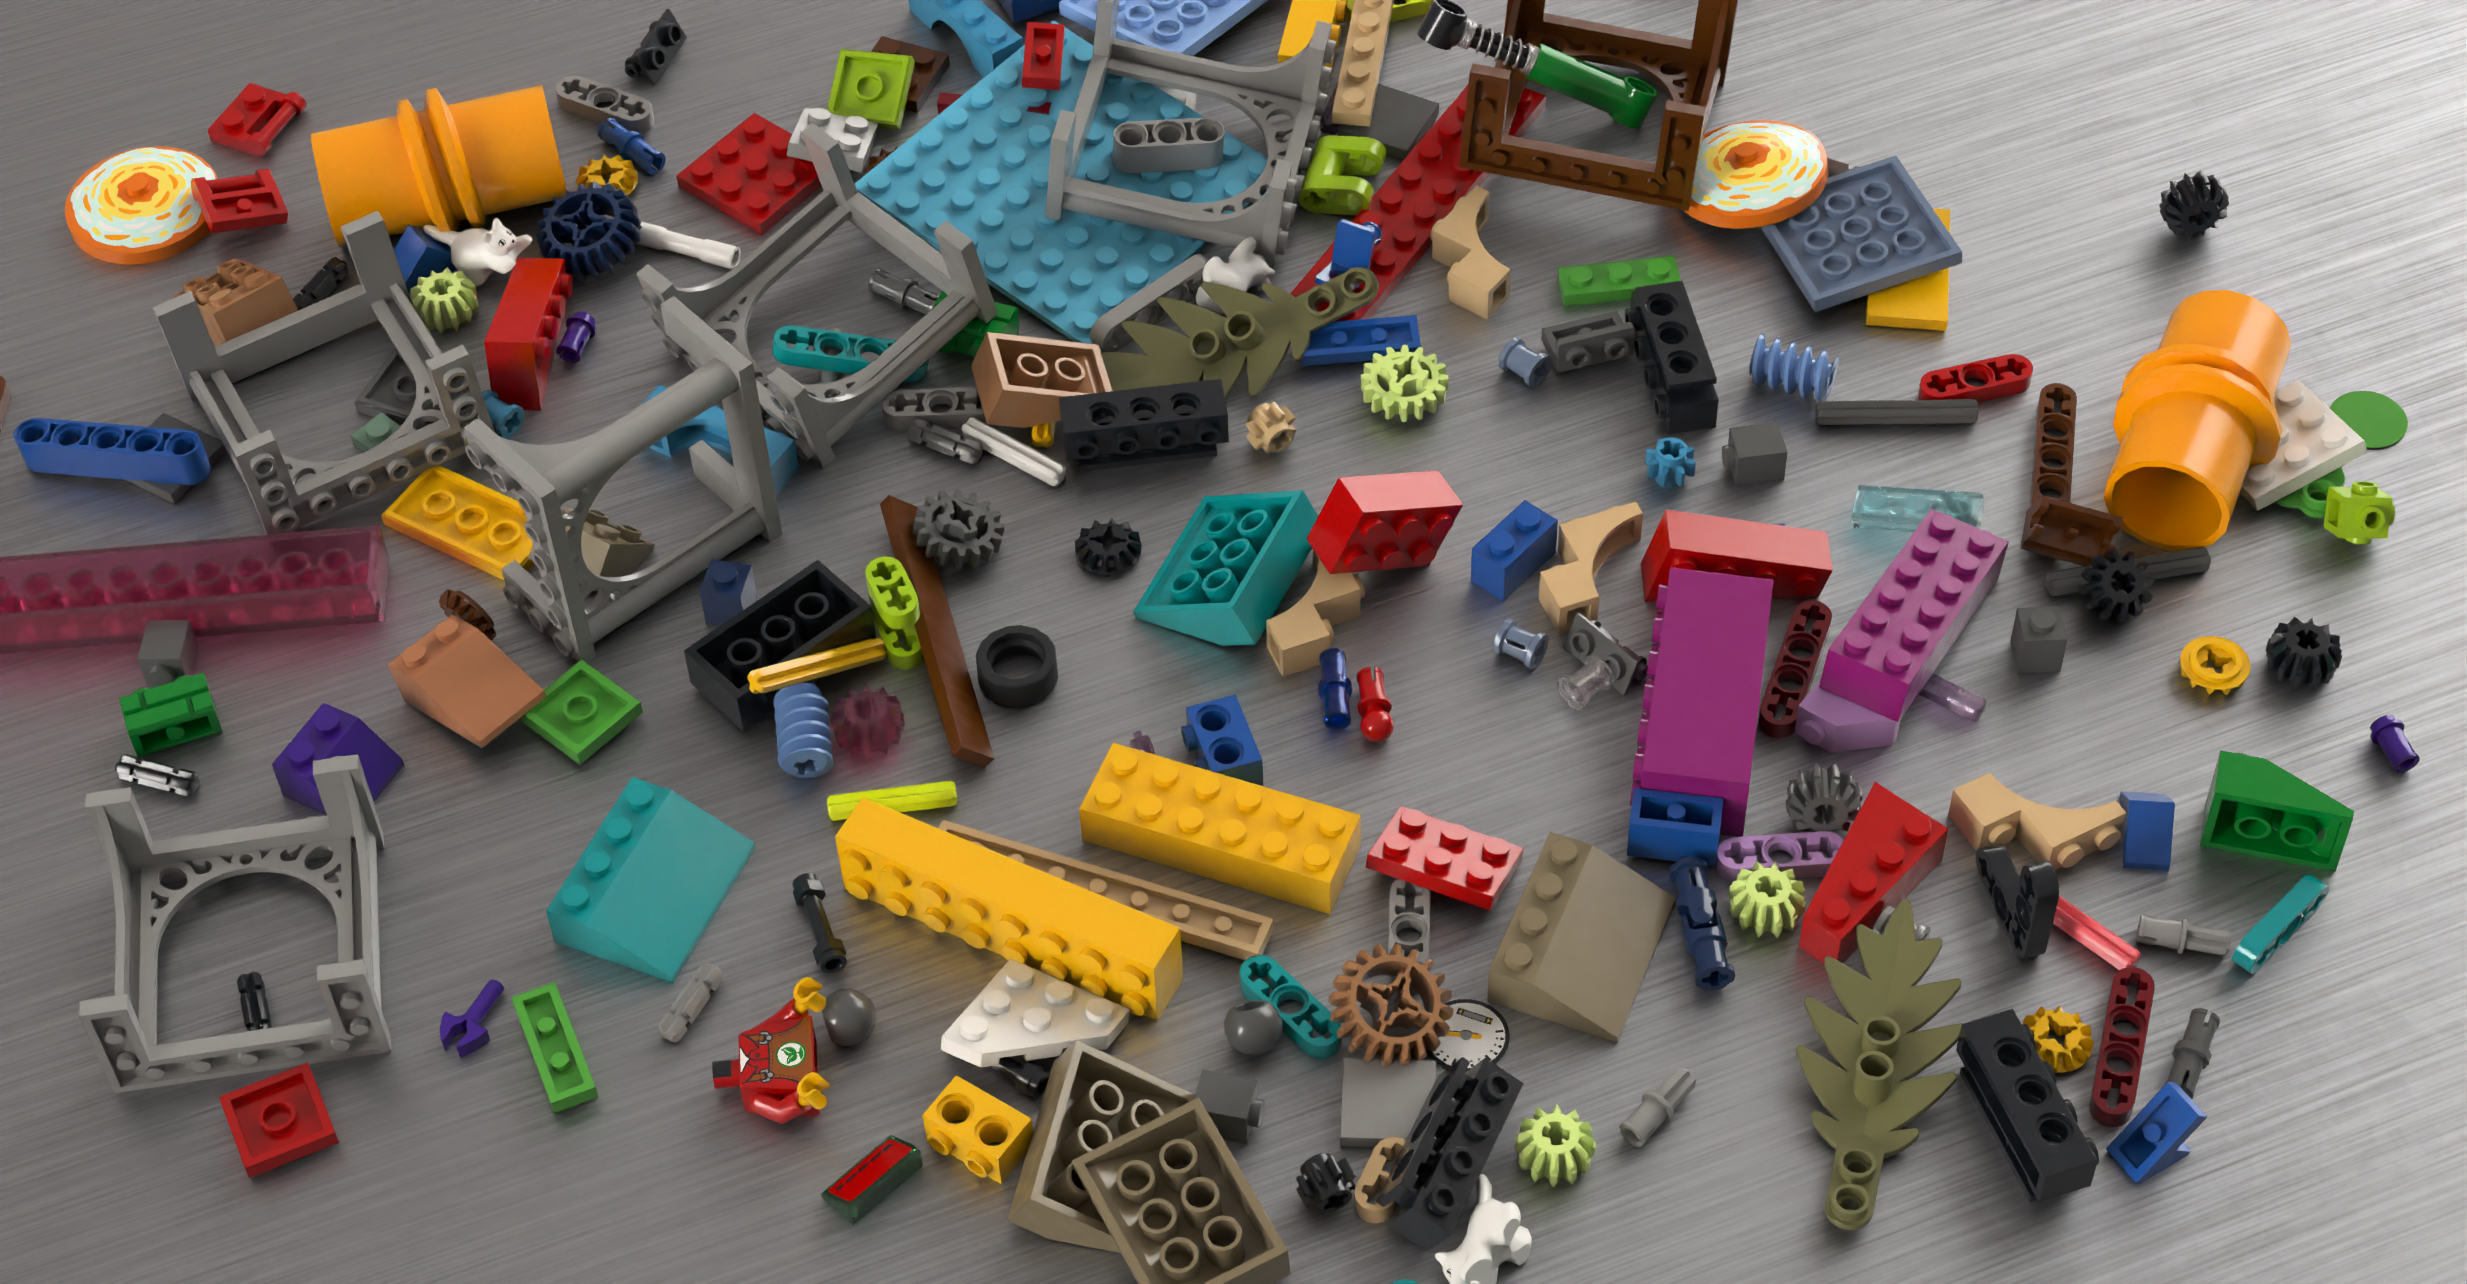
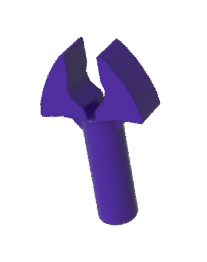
M489 980L465 1014L453 1016L448 1012H444L440 1025V1037L445 1051L457 1035L464 1034L466 1031V1035L456 1045L459 1057L473 1053L490 1041L487 1029L480 1027V1023L504 991V986L499 981Z

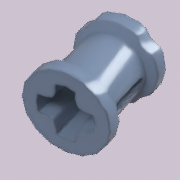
M1519 337L1512 338L1504 346L1498 358L1499 368L1504 371L1512 370L1524 378L1525 384L1532 388L1537 387L1544 381L1552 364L1550 356L1545 353L1537 354L1527 348L1525 341Z
M1508 618L1495 636L1493 652L1500 656L1506 653L1524 661L1525 667L1534 670L1541 663L1546 653L1549 636L1542 632L1536 635L1517 626L1515 620Z

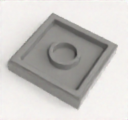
M1343 1058L1340 1146L1375 1147L1380 1141L1390 1137L1406 1140L1436 1081V1061L1410 1060L1408 1065L1402 1066L1399 1060L1392 1059L1388 1067H1383L1381 1059H1372L1370 1063H1367L1363 1059Z

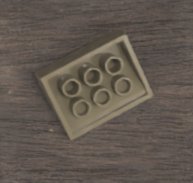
M1550 832L1490 966L1487 1001L1618 1043L1675 905L1676 897L1594 845Z
M1075 1040L1053 1062L1007 1221L1050 1240L1121 1253L1071 1161L1194 1100L1195 1094Z
M1199 1097L1071 1161L1138 1284H1274L1291 1275L1286 1246Z

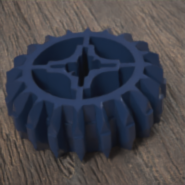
M594 181L589 188L580 183L578 189L574 192L565 188V196L561 199L552 197L553 207L544 208V219L537 221L539 232L536 234L543 258L564 259L566 274H571L572 278L576 276L582 282L585 281L589 274L598 280L601 272L607 271L613 274V266L616 264L626 265V258L624 256L636 254L634 244L641 241L639 230L642 229L636 206L629 200L626 193L621 189L616 190L610 183L602 187ZM604 215L612 216L614 219H607ZM564 243H571L574 248L564 246Z

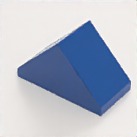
M408 225L394 248L408 293L411 292V288L417 286L418 277H430L431 270L435 273H442L447 267L451 272L457 270L451 262V247L448 244L432 239L424 232L423 228Z
M2121 791L2119 796L2120 806L2126 811L2121 833L2123 868L2169 871L2175 802L2166 794Z

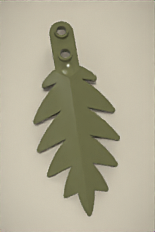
M1355 267L1319 286L1313 287L1297 297L1292 296L1277 286L1263 283L1262 289L1273 304L1236 288L1203 282L1201 287L1225 313L1227 318L1194 304L1159 297L1157 299L1159 305L1188 337L1157 325L1123 321L1122 327L1147 356L1127 352L1101 353L1112 391L1198 382L1202 378L1204 381L1222 379L1226 399L1238 381L1247 362L1248 393L1252 398H1256L1279 369L1290 344L1293 358L1296 361H1300L1309 347L1311 333L1372 302L1379 290L1378 280L1369 269ZM1358 284H1366L1363 291L1357 294L1354 293V288ZM1330 302L1326 310L1318 311L1321 303Z
M1902 899L1887 923L1883 936L1862 924L1857 925V945L1867 977L1831 956H1826L1824 959V967L1832 988L1850 1019L1811 996H1807L1804 999V1006L1813 1027L1833 1059L1839 1065L1833 1064L1803 1045H1798L1796 1048V1056L1809 1084L1824 1108L1831 1115L1829 1117L1814 1110L1811 1115V1121L1820 1135L1832 1147L1836 1148L1825 1203V1213L1832 1224L1846 1230L1863 1228L1871 1221L1883 1159L1905 1150L1916 1142L1919 1137V1130L1916 1128L1899 1129L1908 1125L1927 1111L1956 1082V1074L1954 1072L1911 1079L1932 1065L1958 1042L1963 1023L1917 1031L1951 1001L1961 988V980L1955 978L1915 986L1935 961L1942 948L1943 941L1939 937L1915 941L1914 916L1908 899Z

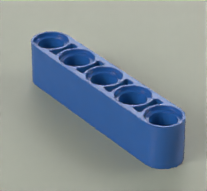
M31 418L20 423L13 433L15 442L27 467L34 472L193 485L204 481L212 471L211 463L199 435L190 430Z

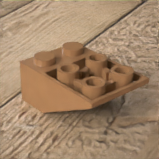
M231 259L217 267L218 272L207 278L198 277L183 285V291L173 295L175 298L189 291L192 293L210 338L217 346L298 311L281 276L242 259Z

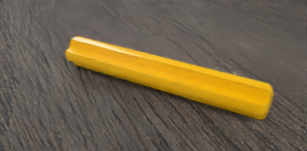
M871 638L753 670L747 677L750 683L749 689L755 694L766 693L884 660L887 655L884 641L881 638Z

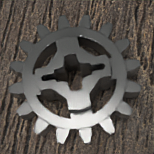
M960 490L955 491L954 497H949L944 491H939L937 500L928 496L925 498L924 506H918L912 534L917 536V547L927 546L925 554L927 558L935 555L940 557V565L944 566L950 560L954 561L957 569L962 568L963 562H969L973 568H977L980 558L989 563L992 560L993 552L998 553L1000 550L1005 528L1004 524L999 523L1000 512H989L991 502L985 501L981 504L976 502L977 494L972 493L968 498H964Z

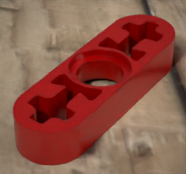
M2007 354L1930 371L1924 374L1920 380L1918 399H1974L1979 403L2025 392L2030 386L2033 365L2028 358L2022 355ZM1968 378H1979L1986 385L1973 387L1967 384L1965 380Z

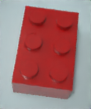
M1438 470L1339 477L1306 540L1330 574L1430 566L1448 531L1452 528L1463 504Z

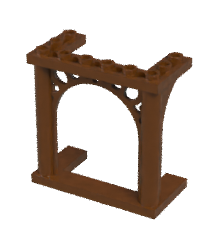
M1508 0L1504 37L1511 35L1514 41L1521 39L1523 45L1530 43L1533 46H1537L1541 43L1582 61L1635 70L1646 75L1661 86L1670 100H1667L1664 109L1657 161L1652 163L1508 135L1522 92L1529 80L1525 79V74L1521 73L1518 67L1513 69V65L1509 63L1503 65V61L1497 59L1495 67L1472 64L1469 74L1459 167L1689 211L1698 155L1717 87H1723L1726 79L1739 0H1699L1693 40L1546 13L1547 0Z

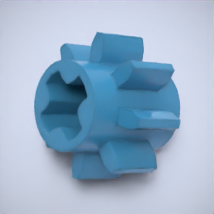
M1668 437L1662 440L1657 439L1656 450H1646L1647 478H1654L1663 488L1684 486L1685 475L1689 477L1695 476L1696 461L1693 460L1694 448L1687 447L1680 438Z

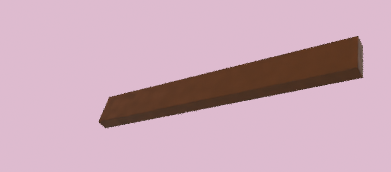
M888 495L880 503V508L895 559L899 560L903 565L918 597L920 616L914 625L952 756L985 768L995 758L934 556L930 558L925 556L927 546H916L917 536L912 534L918 507Z

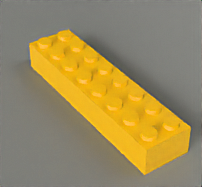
M866 798L860 800L835 835L844 889L858 899L872 900L886 906L896 915H907L922 921L934 931H945L960 937L972 947L978 949L986 948L1002 955L1008 961L1013 959L1126 1007L1130 1009L1131 1014L1137 1016L1145 1015L1158 1021L1183 982L1180 928Z

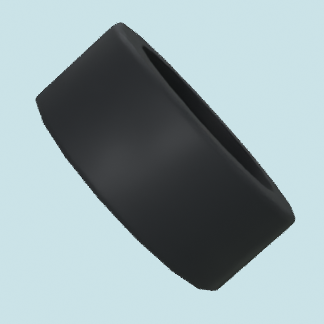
M1023 625L1006 626L989 634L980 643L977 650L976 664L979 686L985 696L998 705L1012 708L1031 706L1044 700L1054 690L1058 680L1056 648L1049 636L1040 630ZM1025 654L1033 656L1042 662L1041 668L1025 678L1010 679L1001 677L992 671V667L1000 659L1009 655Z

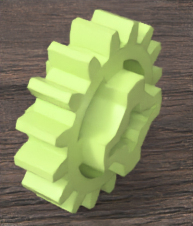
M1407 345L1402 346L1401 352H1395L1393 348L1387 347L1386 356L1383 357L1378 353H1374L1373 363L1364 364V374H1361L1364 403L1372 402V412L1374 413L1382 409L1385 410V419L1388 420L1394 414L1400 415L1402 422H1406L1408 415L1414 414L1418 420L1423 419L1424 410L1434 414L1437 412V403H1445L1446 392H1448L1446 365L1444 363L1437 364V355L1435 353L1427 357L1423 356L1422 347L1416 349L1415 352H1409Z

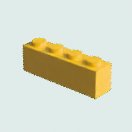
M1292 0L1278 52V63L1294 57L1307 46L1314 33L1317 20L1332 24L1330 40L1336 41L1335 48H1339L1341 39V25L1339 23H1345L1347 1ZM1334 52V56H1333L1332 63H1331V64H1330V63H1326V65H1325L1326 67H1331V68H1332L1331 73L1333 72V69H1334L1335 52Z

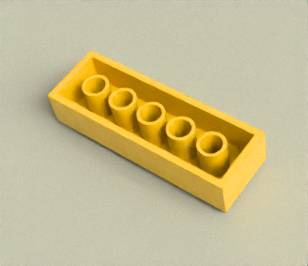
M1112 743L1079 808L1083 841L1330 915L1361 848V815L1116 743Z

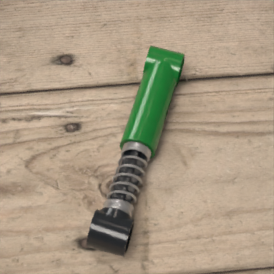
M1451 0L1432 1L1417 34L1422 40L1434 47L1443 50H1451L1456 45L1466 50L1469 47L1475 49V54L1480 51L1484 53L1485 58L1488 55L1494 57V62L1499 59L1503 61V65L1509 63L1513 65V69L1518 67L1520 72L1525 74V79L1607 112L1614 120L1630 128H1641L1658 95L1656 89L1635 77L1626 76L1623 78L1541 43L1537 46H1533L1530 43L1523 45L1521 39L1514 41L1511 35L1504 37L1502 31L1494 33L1492 27L1485 29L1482 23L1477 25L1476 20L1468 19L1467 11Z

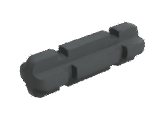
M920 418L913 419L907 428L908 439L915 443L924 445L926 442V447L954 458L960 455V460L970 464H976L979 458L982 457L983 444L970 437H966V440H964V435L936 424L930 427V422Z

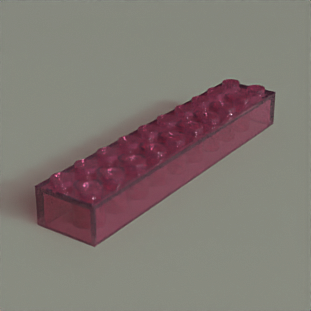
M380 525L0 557V654L142 642L147 620H190L195 637L384 622L386 617L389 555Z

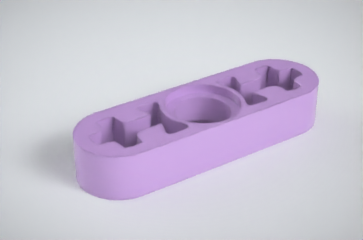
M1829 831L1731 837L1722 841L1718 846L1716 870L1723 879L1733 882L1737 880V875L1740 873L1741 868L1752 871V867L1757 861L1755 853H1761L1760 864L1764 868H1770L1774 861L1769 857V854L1775 850H1784L1792 855L1793 860L1785 864L1777 863L1779 871L1783 872L1793 868L1795 879L1824 877L1844 840L1838 834ZM1802 850H1805V858L1807 860H1801ZM1819 850H1827L1828 855L1832 857L1824 858L1823 853L1819 852ZM1730 856H1739V860L1743 863L1735 864L1734 859L1730 858Z

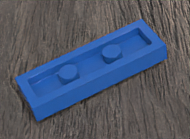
M1417 315L1332 322L1311 333L1310 344L1301 359V366L1372 361L1374 353L1384 357L1386 356L1387 347L1393 348L1395 352H1401L1403 345L1408 346L1409 352H1415L1416 349L1421 347Z

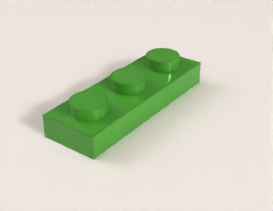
M1675 256L1558 267L1557 275L1564 306L1631 300L1632 291H1635V287L1681 281Z
M552 982L511 997L553 1112L556 1113L598 1098L595 1084L556 983Z

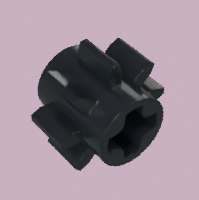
M1320 1153L1306 1160L1300 1168L1301 1175L1296 1177L1299 1184L1296 1190L1305 1207L1308 1208L1316 1203L1318 1209L1323 1213L1335 1212L1347 1205L1352 1198L1351 1190H1354L1356 1187L1353 1182L1356 1175L1348 1160L1344 1158L1336 1162L1334 1156L1329 1153Z

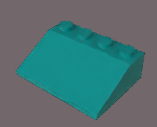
M1304 491L1204 497L1133 611L1135 617L1221 646L1255 645L1266 628V620L1270 619L1279 607L1288 588L1296 578L1308 554L1313 549L1306 539L1318 518V514Z
M632 777L546 910L554 942L674 983L756 849L755 842L674 791Z

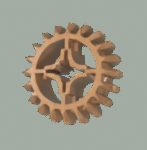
M1382 944L1374 947L1372 956L1367 951L1361 950L1356 955V962L1351 960L1345 962L1342 967L1344 975H1337L1332 983L1338 991L1332 992L1328 1001L1331 1005L1338 1007L1331 1012L1330 1021L1344 1023L1336 1032L1337 1038L1350 1036L1353 1039L1348 1046L1349 1053L1357 1051L1360 1046L1366 1050L1363 1056L1365 1062L1370 1063L1376 1054L1380 1056L1381 1065L1388 1067L1393 1057L1399 1060L1402 1066L1409 1064L1410 1056L1415 1060H1424L1427 1056L1426 1049L1436 1051L1441 1044L1438 1037H1445L1449 1032L1450 1027L1445 1020H1449L1453 1016L1454 1010L1445 1004L1451 999L1452 990L1439 989L1446 979L1445 973H1438L1432 976L1429 972L1434 965L1433 959H1428L1421 965L1416 961L1419 956L1417 949H1412L1409 955L1405 957L1402 956L1400 944H1395L1388 955ZM1378 975L1396 977L1394 982L1389 985H1381L1375 982L1369 985L1363 982L1368 978ZM1410 985L1420 995L1425 1010L1422 1009V1004L1415 1001L1410 995ZM1397 991L1398 994L1394 1000L1396 1003L1394 1006L1395 1012H1392L1387 1021H1385L1384 1018L1388 1011L1386 1009L1388 1005L1387 999L1390 1000L1394 992ZM1357 1001L1361 1003L1360 1007L1368 1011L1372 1016V1028L1361 1016ZM1396 1026L1408 1030L1412 1026L1419 1030L1405 1037L1386 1036L1387 1031Z

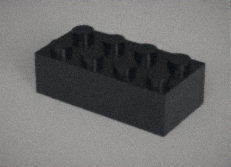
M816 560L685 649L684 655L690 683L744 731L775 710L773 700L776 693L780 690L757 694L751 692L749 689L750 683L747 679L751 671L863 640L876 639L872 606L823 563ZM819 678L806 681L805 683H814Z

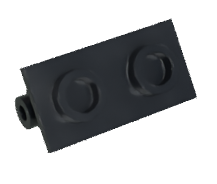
M666 9L658 21L651 23L649 32L640 43L641 47L636 49L633 55L625 61V72L629 77L647 76L650 83L655 85L686 40L687 36L670 9Z

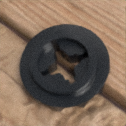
M1113 518L1107 524H1100L1095 520L1090 529L1081 528L1080 537L1075 540V553L1080 564L1089 571L1098 574H1116L1129 569L1138 561L1142 551L1139 531L1131 530L1128 522L1120 525L1116 524ZM1112 539L1114 544L1111 545V549H1108V554H1105L1103 545L1106 540Z

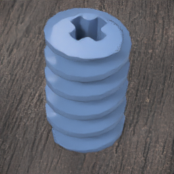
M1761 333L1753 349L1749 365V375H1752L1753 383L1757 386L1763 385L1768 378L1769 388L1773 390L1778 389L1783 383L1784 391L1788 394L1794 393L1799 386L1800 396L1803 398H1808L1815 389L1816 400L1818 402L1825 401L1836 379L1839 355L1833 363H1828L1827 350L1823 349L1816 360L1812 357V346H1807L1802 355H1797L1796 342L1793 341L1786 351H1781V338L1777 337L1770 347H1766L1765 334Z
M802 682L781 688L773 700L779 766L784 772L794 777L816 778L823 776L831 771L834 765L833 756L831 755L833 750L830 741V718L827 714L829 712L828 701L821 696L820 689L813 683Z

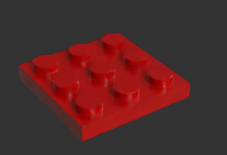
M756 113L749 116L676 175L678 187L760 235L767 232L822 185L812 161L787 156L788 142L792 134Z

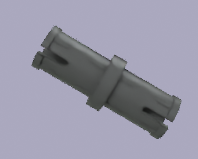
M881 268L875 269V274L872 273L868 281L869 291L897 302V307L904 310L910 308L924 315L932 310L939 297L938 294L918 286V281L911 278H899Z
M2196 1008L2191 1011L2190 1020L2183 1039L2175 1044L2172 1053L2175 1061L2168 1080L2165 1082V1084L2167 1082L2177 1083L2191 1099H2193L2201 1070L2209 1065L2212 1056L2209 1048L2215 1031L2220 1024V1018L2213 1012L2208 1023L2204 1022L2208 1010L2203 1008Z

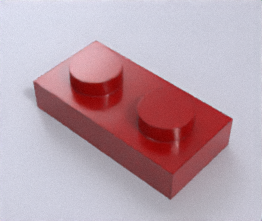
M1027 22L1022 73L1023 88L1060 90L1065 24Z

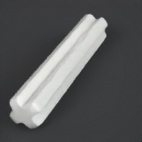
M975 417L969 418L967 423L962 426V435H964L965 440L966 437H970L980 441L983 444L982 449L1053 487L1059 486L1067 475L1065 473V465Z

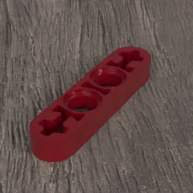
M1815 600L1803 601L1794 609L1760 707V729L1772 738L1781 739L1789 737L1795 732L1798 705L1810 692L1830 633L1832 620L1830 608L1822 602ZM1809 619L1816 620L1812 634L1805 632L1806 623L1809 622ZM1796 647H1804L1812 652V656L1804 659L1797 658L1790 653V650ZM1787 678L1794 679L1801 684V687L1797 690H1786L1779 685V682ZM1779 703L1786 706L1785 715H1783L1781 720L1774 719L1779 709Z
M2126 967L2119 970L2114 976L2110 989L2089 1103L2093 1119L2106 1127H2119L2128 1122L2136 1100L2155 990L2154 980L2151 975L2138 967ZM2128 986L2137 987L2134 1005L2125 1004ZM2118 1020H2128L2136 1025L2138 1032L2132 1035L2121 1034L2114 1028L2113 1023ZM2113 1057H2120L2129 1062L2132 1069L2125 1073H2118L2110 1069L2106 1061ZM2111 1087L2119 1089L2116 1109L2107 1107V1099Z

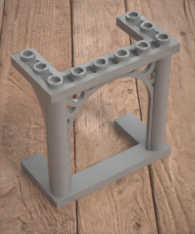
M1098 0L1093 55L1074 112L1060 111L1051 138L1045 217L1061 220L1065 209L1236 248L1243 240L1253 237L1257 241L1254 252L1262 255L1269 268L1273 269L1276 255H1284L1289 232L1283 230L1293 225L1297 204L1292 203L1293 198H1300L1302 183L1305 176L1299 175L1300 170L1307 171L1312 155V148L1307 147L1308 142L1315 144L1320 121L1315 120L1316 115L1323 117L1328 94L1321 93V89H1328L1332 68L1325 65L1326 63H1332L1336 47V41L1330 40L1332 24L1317 20L1314 33L1307 46L1297 55L1286 61L1270 66L1243 67L1116 39L1119 0ZM1108 74L1206 95L1225 101L1243 111L1254 121L1264 136L1268 151V159L1263 172L1249 188L1233 197L1216 202L1187 203L1074 178ZM1254 105L1260 106L1263 110L1256 109ZM1278 114L1288 115L1292 119L1289 123L1281 126H1274L1267 122L1270 117ZM1285 136L1283 143L1277 142L1275 138ZM1267 190L1264 195L1260 194V191ZM1244 203H1254L1245 209L1242 207ZM1226 210L1234 211V213L1224 214L1223 212Z
M812 123L801 134L824 190L820 195L735 268L713 282L691 288L675 287L672 282L649 264L638 271L636 276L643 288L640 295L654 312L651 318L665 335V338L662 340L664 346L676 358H679L681 355L685 357L693 371H696L702 365L666 334L660 304L675 296L718 334L732 333L736 335V339L730 344L753 363L755 378L762 377L760 381L756 380L762 420L765 421L766 427L769 430L784 433L791 439H794L797 454L805 461L812 459L822 468H825L835 459L831 449L832 444L974 318L978 317L987 324L998 312L973 240L945 220L934 230L941 253L857 191L839 142ZM846 220H849L948 295L872 363L862 370L837 381L823 384H800L780 367H777L769 374L755 362L748 349V322L761 296ZM737 314L739 316L738 320L731 322L732 317ZM832 393L839 394L833 398H826Z
M378 211L341 226L361 284L214 347L196 300L190 291L152 307L188 395L192 401L198 399L245 482L270 541L466 453L465 447L469 444L464 426L477 418L494 432L469 353L463 344L447 352H441L412 306L384 220ZM379 320L416 381V399L406 421L384 442L366 452L349 458L312 462L294 459L281 454L276 439L270 430L259 433L232 383ZM433 404V409L424 410L427 406ZM422 422H434L418 430L415 429ZM315 474V476L296 484L303 475Z
M675 296L660 304L666 334L696 359L702 367L611 425L578 440L547 445L525 444L505 439L496 435L479 418L464 426L469 444L465 447V450L471 462L478 469L484 467L492 475L499 489L504 493L510 491L524 510L527 519L524 528L534 546L531 556L539 568L542 578L537 581L514 560L502 568L506 584L503 588V593L515 609L521 607L528 614L531 623L539 632L546 631L553 638L556 647L564 656L571 655L578 662L582 659L589 663L595 659L594 643L706 570L711 560H721L759 534L769 542L783 534L753 363ZM722 400L734 467L703 440L689 447L694 475L731 507L734 512L655 564L639 572L621 577H605L591 572L582 557L581 536L588 511L606 482L631 458ZM571 499H578V505L573 511L567 514L561 513L560 507L563 503ZM570 525L569 530L566 532L565 527ZM583 580V584L579 587V582ZM598 588L596 596L587 597L594 589Z
M358 754L335 756L329 759L313 761V777L326 811V816H309L298 820L277 823L268 822L257 826L220 829L215 832L188 836L178 835L167 839L152 840L131 787L112 788L85 794V810L111 870L116 916L114 996L79 1001V1018L114 1093L294 1067L307 1062L314 1064L391 1052V1036L381 1008L377 849L385 848L384 833ZM332 856L331 860L319 869L310 870L306 868L310 859ZM256 872H273L294 876L311 884L327 898L336 915L338 963L316 967L317 983L331 1019L157 1045L158 949L168 923L190 898L221 880ZM334 875L339 880L337 883L326 882V879ZM185 877L188 879L185 887L178 890L165 888L161 884V881ZM157 898L168 902L164 907L156 909L159 905Z

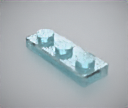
M1858 485L1851 517L1853 528L1915 532L1928 512L1933 509L1980 529L1985 504L1984 494Z

